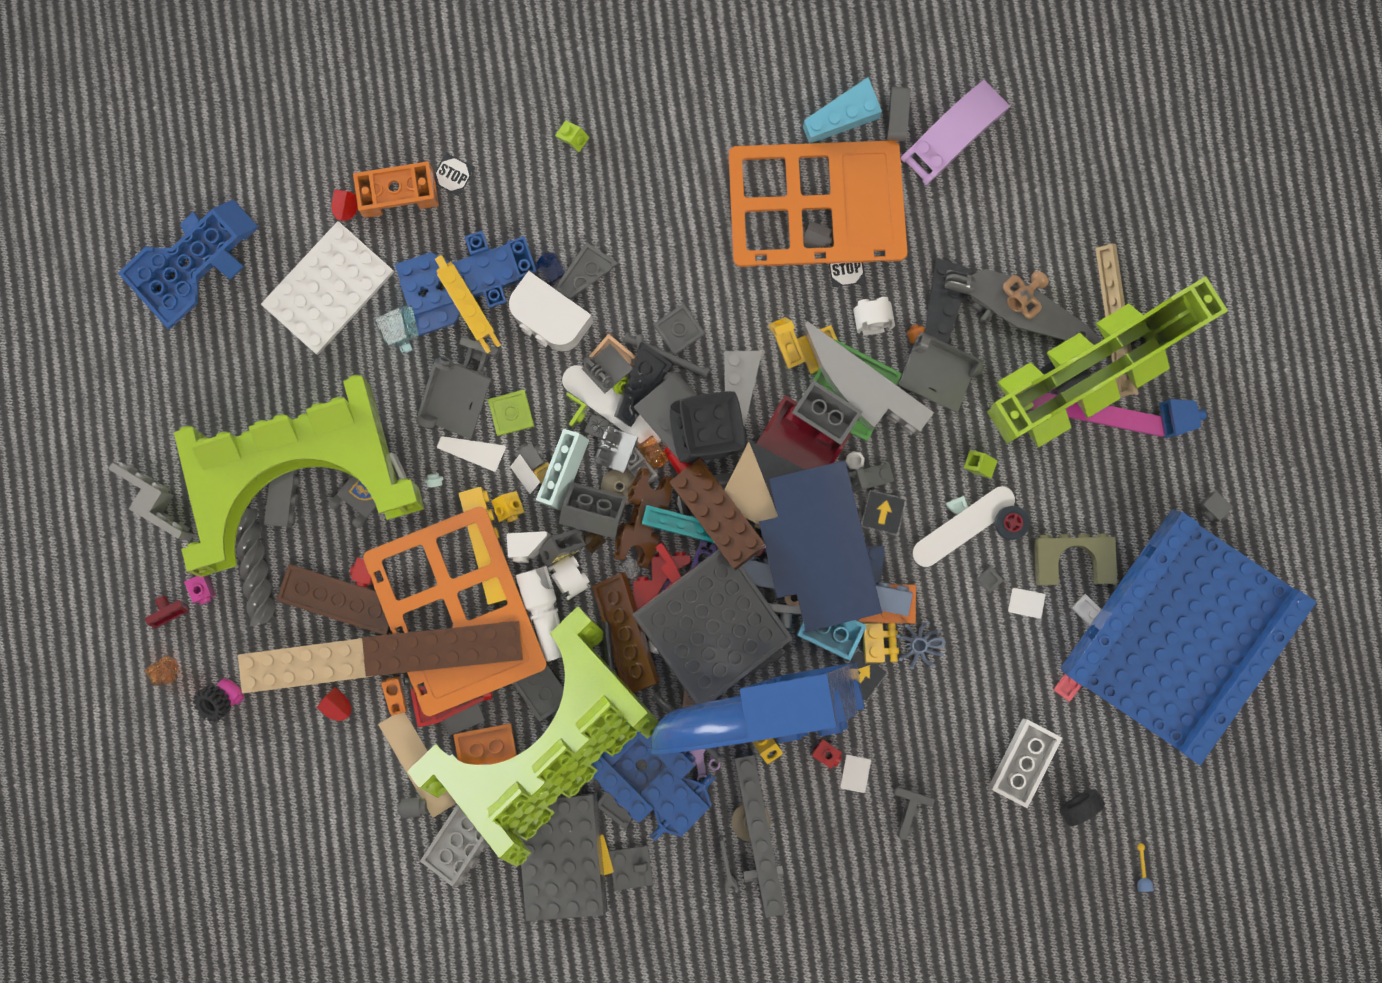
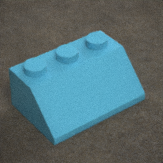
M853 620L806 632L804 622L802 621L796 636L851 661L867 625Z

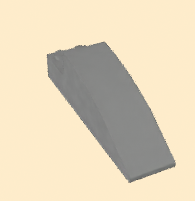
M808 321L805 323L803 331L823 376L836 395L862 411L858 419L862 424L872 431L886 413L888 420L894 424L897 422L903 426L902 429L909 435H917L934 412Z

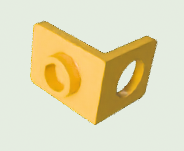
M773 738L752 742L767 764L783 754ZM776 750L773 756L767 757L771 751Z

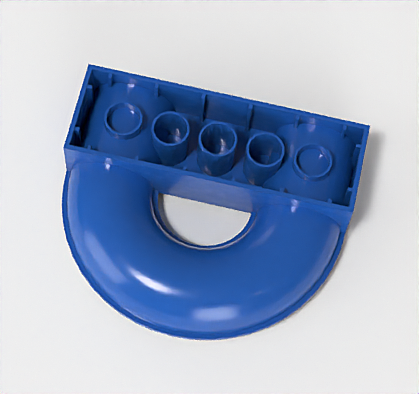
M857 662L780 675L741 688V696L705 702L672 711L664 716L656 725L651 738V747L647 750L649 754H666L777 738V743L800 740L803 736H807L808 732L818 731V736L842 733L843 730L848 729L847 720L855 716L857 710L865 709Z

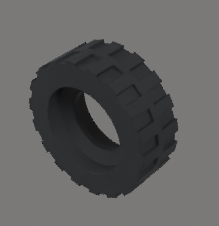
M1090 789L1080 793L1063 805L1060 809V814L1068 826H1077L1097 815L1105 807V802L1096 789Z

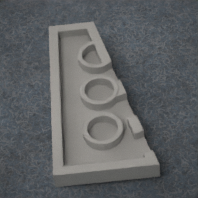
M724 351L725 391H735L741 408L743 425L745 426L762 351Z

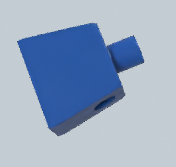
M1169 399L1159 403L1165 438L1174 437L1200 428L1201 420H1205L1207 416L1204 409H1198L1196 401Z

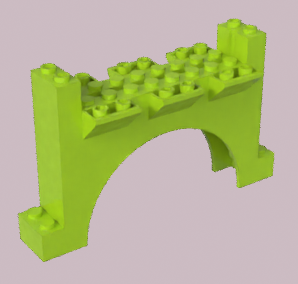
M1206 276L1144 315L1128 303L1095 323L1104 337V340L1093 345L1081 333H1078L1047 352L1048 357L1055 366L1054 370L1044 375L1030 362L998 381L997 383L1005 397L991 405L992 408L987 413L1006 444L1028 432L1037 448L1071 428L1066 408L1077 402L1086 418H1089L1121 398L1116 383V378L1126 373L1137 389L1169 370L1170 367L1165 349L1228 310ZM1139 337L1146 339L1143 345L1026 414V411L1034 406L1031 403Z
M352 375L348 380L343 381L348 401L345 398L336 397L328 403L313 404L311 408L306 409L307 413L301 414L293 420L284 414L276 415L272 420H260L255 422L254 425L249 426L250 431H245L237 437L230 432H220L215 437L208 438L191 426L181 427L179 431L174 432L200 543L193 542L188 544V547L181 549L187 572L203 577L236 567V535L247 506L255 495L268 483L294 470L325 467L336 469L355 477L367 488L376 504L378 513H384L386 520L425 509L419 487L411 479L408 480V478L396 480L371 385L362 375Z
M578 606L550 633L558 645L563 658L565 685L562 700L553 721L544 734L531 747L521 754L500 763L472 765L458 761L453 754L447 755L435 744L407 771L419 788L437 798L448 791L497 856L516 867L523 864L531 854L519 837L527 841L536 834L543 824H546L555 812L549 805L555 803L561 793L569 799L576 795L580 788L590 781L598 771L592 763L599 760L604 751L611 756L619 753L623 746L637 735V732H640L648 739L652 736L656 725L659 723L656 717L593 649L595 645L602 641L604 637L603 630Z

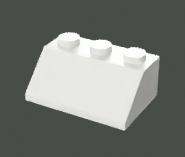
M548 532L508 533V557L517 563H529V559H534L539 554V549L552 535Z

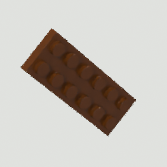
M700 458L670 481V484L735 570L767 547Z
M288 564L276 601L379 634L388 635L390 627L376 591Z
M621 572L593 585L592 588L602 621L610 622L613 657L620 679L634 694L659 684L660 681L645 633L632 616L637 611V607L626 572Z

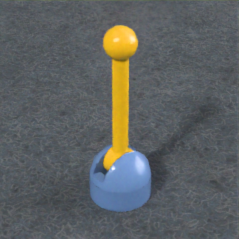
M1139 843L1137 849L1140 852L1142 878L1137 883L1138 892L1154 891L1152 881L1146 877L1143 852L1145 845Z

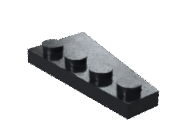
M640 342L632 364L633 370L628 375L614 417L628 427H632L640 415L634 409V406L658 387L672 363L643 342Z

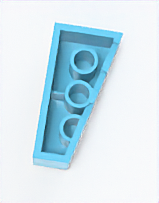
M869 77L804 120L803 129L809 143L817 142L880 118L882 111Z

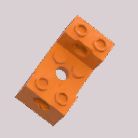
M429 161L353 173L358 211L364 218L383 215L382 209L415 203H417L420 209L439 206L434 170ZM391 183H399V189L397 191H390L389 186Z

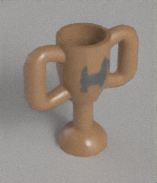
M1035 271L1032 274V283L1029 286H1025L1022 279L1017 275L1011 276L1003 285L1004 292L1010 296L1007 299L1008 306L1015 312H1022L1027 319L1034 318L1042 308L1041 303L1033 296L1036 288H1045L1049 283L1047 276L1041 271ZM1017 282L1019 288L1013 292L1010 288ZM1031 302L1035 306L1028 312L1026 306Z

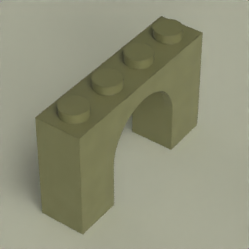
M1071 534L1059 535V538H1051V535H1040V539L1034 540L1036 586L1059 585V558L1063 551L1069 547H1079L1085 550L1091 557L1093 584H1117L1115 537H1109V534H1097V537H1090V534H1078V538H1071Z

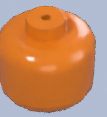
M918 324L910 326L911 329L907 331L911 344L915 343L916 338L921 332L925 333V328L918 326Z

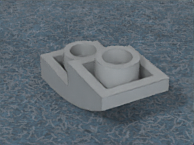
M635 447L627 468L634 477H636L640 468L649 469L648 482L650 485L659 476Z

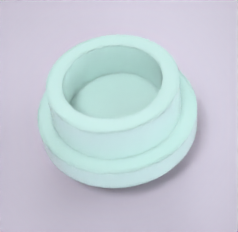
M439 473L429 474L424 479V483L427 484V487L441 486L443 476H439Z

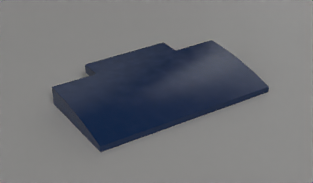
M836 462L770 478L769 482L778 517L759 521L763 541L767 546L765 549L777 598L797 594L806 632L881 614L882 610L846 462Z

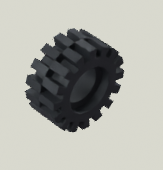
M214 684L205 686L193 697L195 699L193 704H196L194 708L199 710L197 713L199 715L202 714V718H207L209 722H218L231 709V705H229L231 700H227L229 698L228 694L224 695L225 691L223 689L220 691V687H215Z

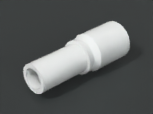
M547 566L515 575L525 609L531 612L529 618L530 620L533 619L545 660L551 661L561 658L562 655L559 647L550 635L560 624L557 613L558 608L555 609L554 607L557 599Z

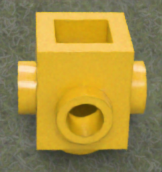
M517 491L503 494L491 500L499 522L505 520L508 523L519 519L518 516L524 513Z

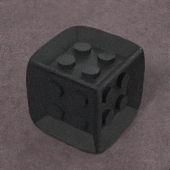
M735 391L690 396L676 400L670 405L674 445L680 463L695 462L699 458L702 461L717 459L732 454H739L745 450V431L742 413Z

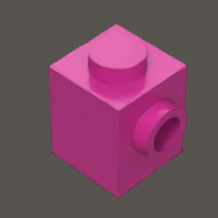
M208 575L203 577L196 576L184 581L193 603L203 605L211 602V598L216 596Z

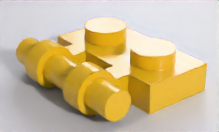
M883 623L865 624L867 627L863 633L864 663H884L885 655H890V662H898L899 648H897L896 641L898 631L896 630L895 623H888V631H883ZM884 638H889V648H884Z

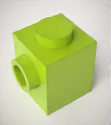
M970 450L964 469L978 476L992 478L998 460L985 453Z

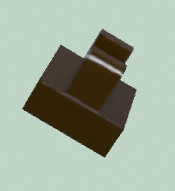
M590 532L586 537L581 534L586 544L585 547L592 554L606 542L601 535Z

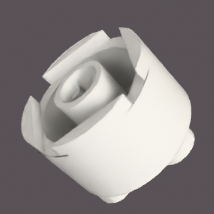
M880 297L875 301H869L868 299L858 301V306L853 309L857 333L859 334L861 331H863V335L879 334L885 332L884 328L889 327L890 330L895 327L892 305L888 301V297Z
M566 556L547 568L548 571L553 570L554 574L551 576L562 594L565 592L568 594L565 597L567 600L587 589V584L589 583L585 573H580L577 569L579 564L574 556L571 558Z

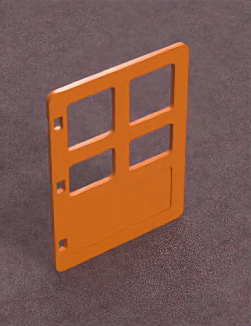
M896 141L734 146L729 150L733 261L736 266L903 261L906 258L907 240L900 146ZM800 158H828L829 195L803 196L801 194ZM784 159L787 195L781 197L746 198L743 188L742 162L744 160ZM803 210H831L833 247H804ZM787 211L790 248L747 250L745 213ZM874 251H885V256H874ZM826 253V258L815 259V254ZM767 255V260L765 261L755 260V256Z
M473 508L371 549L364 554L363 559L372 579L392 634H398L396 628L401 626L404 633H409L403 617L404 614L439 599L445 601L453 622L452 628L519 621L523 660L407 672L421 710L426 716L435 715L539 673L546 668L547 663L485 508ZM476 523L489 553L491 563L452 579L438 547L437 538ZM422 545L436 578L437 585L405 599L397 600L382 562L386 558ZM377 571H381L384 579L380 583H378L375 576ZM497 577L507 599V605L468 620L458 598V592ZM424 682L428 693L421 695L418 684Z

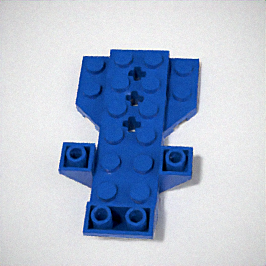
M234 199L213 208L202 219L193 211L180 224L185 235L173 247H144L118 272L167 329H171L198 304L199 280L214 266L230 280L244 268L230 251L242 239L246 240L259 227ZM186 259L189 260L188 266H184ZM172 273H175V278H174V279H171V278H172V276H171ZM159 285L162 286L161 291L157 292L159 290L157 287Z
M483 231L465 236L471 256L452 262L462 278H465L464 281L473 296L477 298L484 295L488 308L507 303L503 288L520 283L528 271L533 274L537 273L525 236L508 241L506 245L490 250ZM431 252L395 264L402 291L409 307V312H413L412 318L419 336L455 325L460 314L445 287L444 291L438 289L442 282L437 275L436 270L440 267L435 258L439 256ZM422 290H429V292L426 293V297L420 295L422 293Z

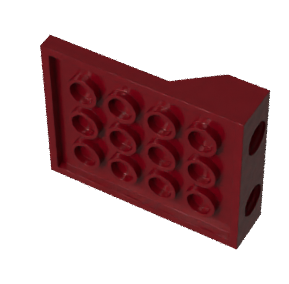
M785 395L756 445L806 470L834 463L851 433L848 434L842 445L794 415L792 412L798 402Z

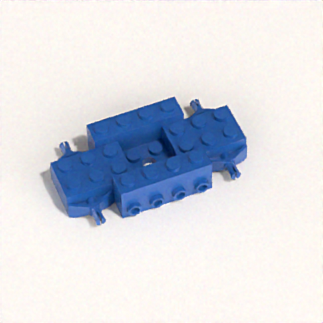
M637 732V735L629 740L619 753L611 756L604 751L599 760L592 763L598 770L594 774L593 779H596L601 784L600 786L614 797L618 805L628 811L629 816L633 820L640 823L654 809L658 822L656 830L650 834L652 838L658 833L653 838L654 841L665 832L682 837L712 806L707 788L716 778L713 776L708 781L712 776L711 773L700 782L685 777L697 765L694 762L696 758L689 751L686 753L649 754L647 749L651 747L652 736L647 739L640 732ZM639 759L647 762V768L643 771H640L636 766Z

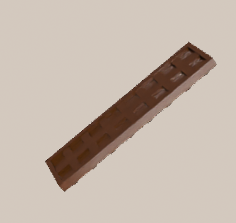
M519 621L362 637L366 677L523 660Z

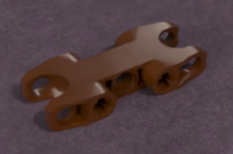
M647 468L639 469L630 486L628 502L634 503V508L629 524L623 522L618 528L614 559L624 560L629 548L634 546L638 551L637 566L641 568H647L656 552L655 547L659 542V534L652 532V527L641 525L646 505L667 510L672 489L670 484L672 477L663 476L658 487L655 490L652 489L648 482L650 472Z

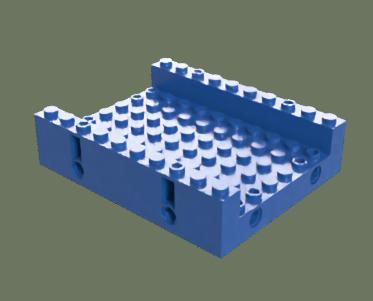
M1171 509L1060 669L1068 677L1083 687L1088 688L1177 748L1185 756L1201 765L1317 602L1300 590L1292 588L1201 527L1197 521L1184 512Z

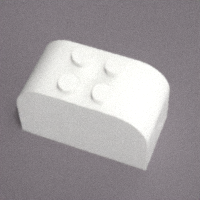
M530 271L527 272L516 287L509 300L510 311L519 327L522 328L521 330L529 336L533 334L537 339L536 341L544 347L549 345L558 351L573 349L594 322L591 314Z

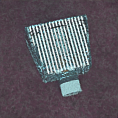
M412 305L399 307L374 319L386 345H399L402 354L412 351L409 340L418 336Z

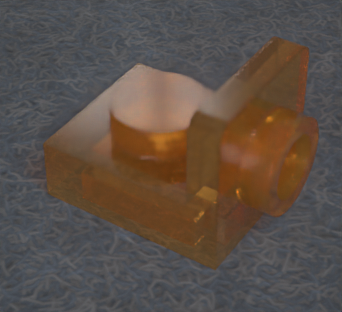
M653 435L637 446L653 470L663 466L668 461L667 455Z

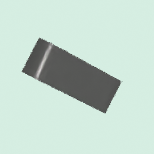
M891 87L887 140L906 142L911 88Z

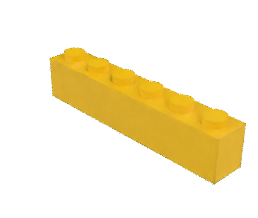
M482 487L459 493L463 512L476 507H483L487 510L491 523L492 520H495L493 510L488 508L487 502L490 499L487 490L484 491ZM476 523L468 525L479 569L489 565L491 559L478 525ZM495 527L494 530L497 538H500L498 529ZM497 577L482 582L488 605L507 600Z

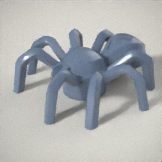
M925 622L919 627L918 636L909 624H906L905 628L910 631L913 639L904 635H896L897 638L910 641L911 643H907V645H910L907 649H912L900 656L899 661L916 653L910 664L911 670L914 669L919 654H921L923 661L931 667H934L935 664L926 659L924 652L938 656L944 655L941 652L927 649V647L933 649L942 648L946 643L941 637H933L926 641L930 636L941 633V630L931 631L922 637L923 628L930 624V622Z

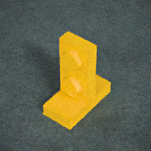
M784 317L768 324L770 331L775 336L787 368L790 369L806 362L793 330L795 328L793 322Z

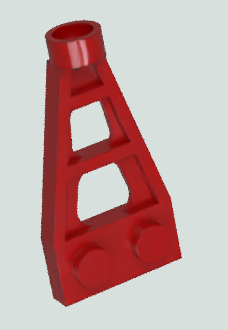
M425 686L419 687L421 695L428 693ZM410 689L418 727L439 723L484 700L493 699L492 692L484 694L483 697L479 696L462 705H457L432 716H426L421 710L415 690Z

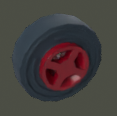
M1008 506L998 512L994 524L996 531L1001 537L1008 540H1016L1027 533L1030 521L1025 510L1017 506Z

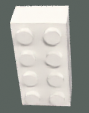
M1022 719L988 788L1028 808L1062 737L1027 719Z

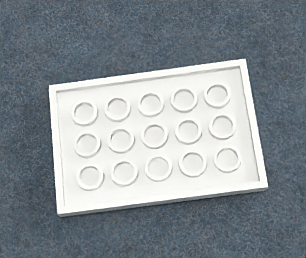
M337 221L261 305L315 354L319 355L392 276L394 271Z

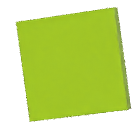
M525 389L488 399L497 436L535 427Z

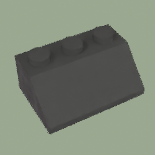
M813 380L792 413L842 445L862 414V411Z

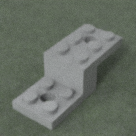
M120 462V464L112 463L110 465V471L141 489L129 510L178 539L191 540L194 534L189 532L190 528L188 526L173 522V517L163 513L174 496L169 493L170 489L168 487L153 482V478L137 472V469L129 464L126 465Z

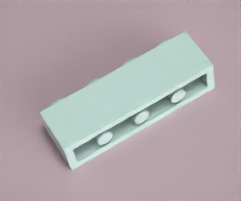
M563 429L536 501L561 511L589 439L579 433Z

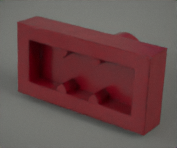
M161 596L155 600L159 610L144 619L147 625L156 629L189 612L187 604L180 600L169 604L167 597Z

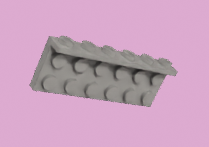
M457 804L420 862L452 887L459 886L467 880V873L477 865L479 855L488 848L489 844Z

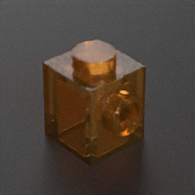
M162 657L144 670L154 686H161L164 683L167 685L176 679L175 676L180 673L178 663L174 658Z

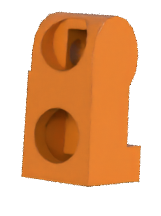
M401 676L381 682L391 716L408 711Z

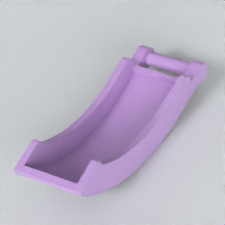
M983 80L952 106L900 159L904 163L906 162L923 179L922 182L927 186L1011 106ZM914 153L933 170L930 174L911 157Z

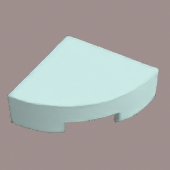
M964 496L945 503L947 508L957 515L968 508Z

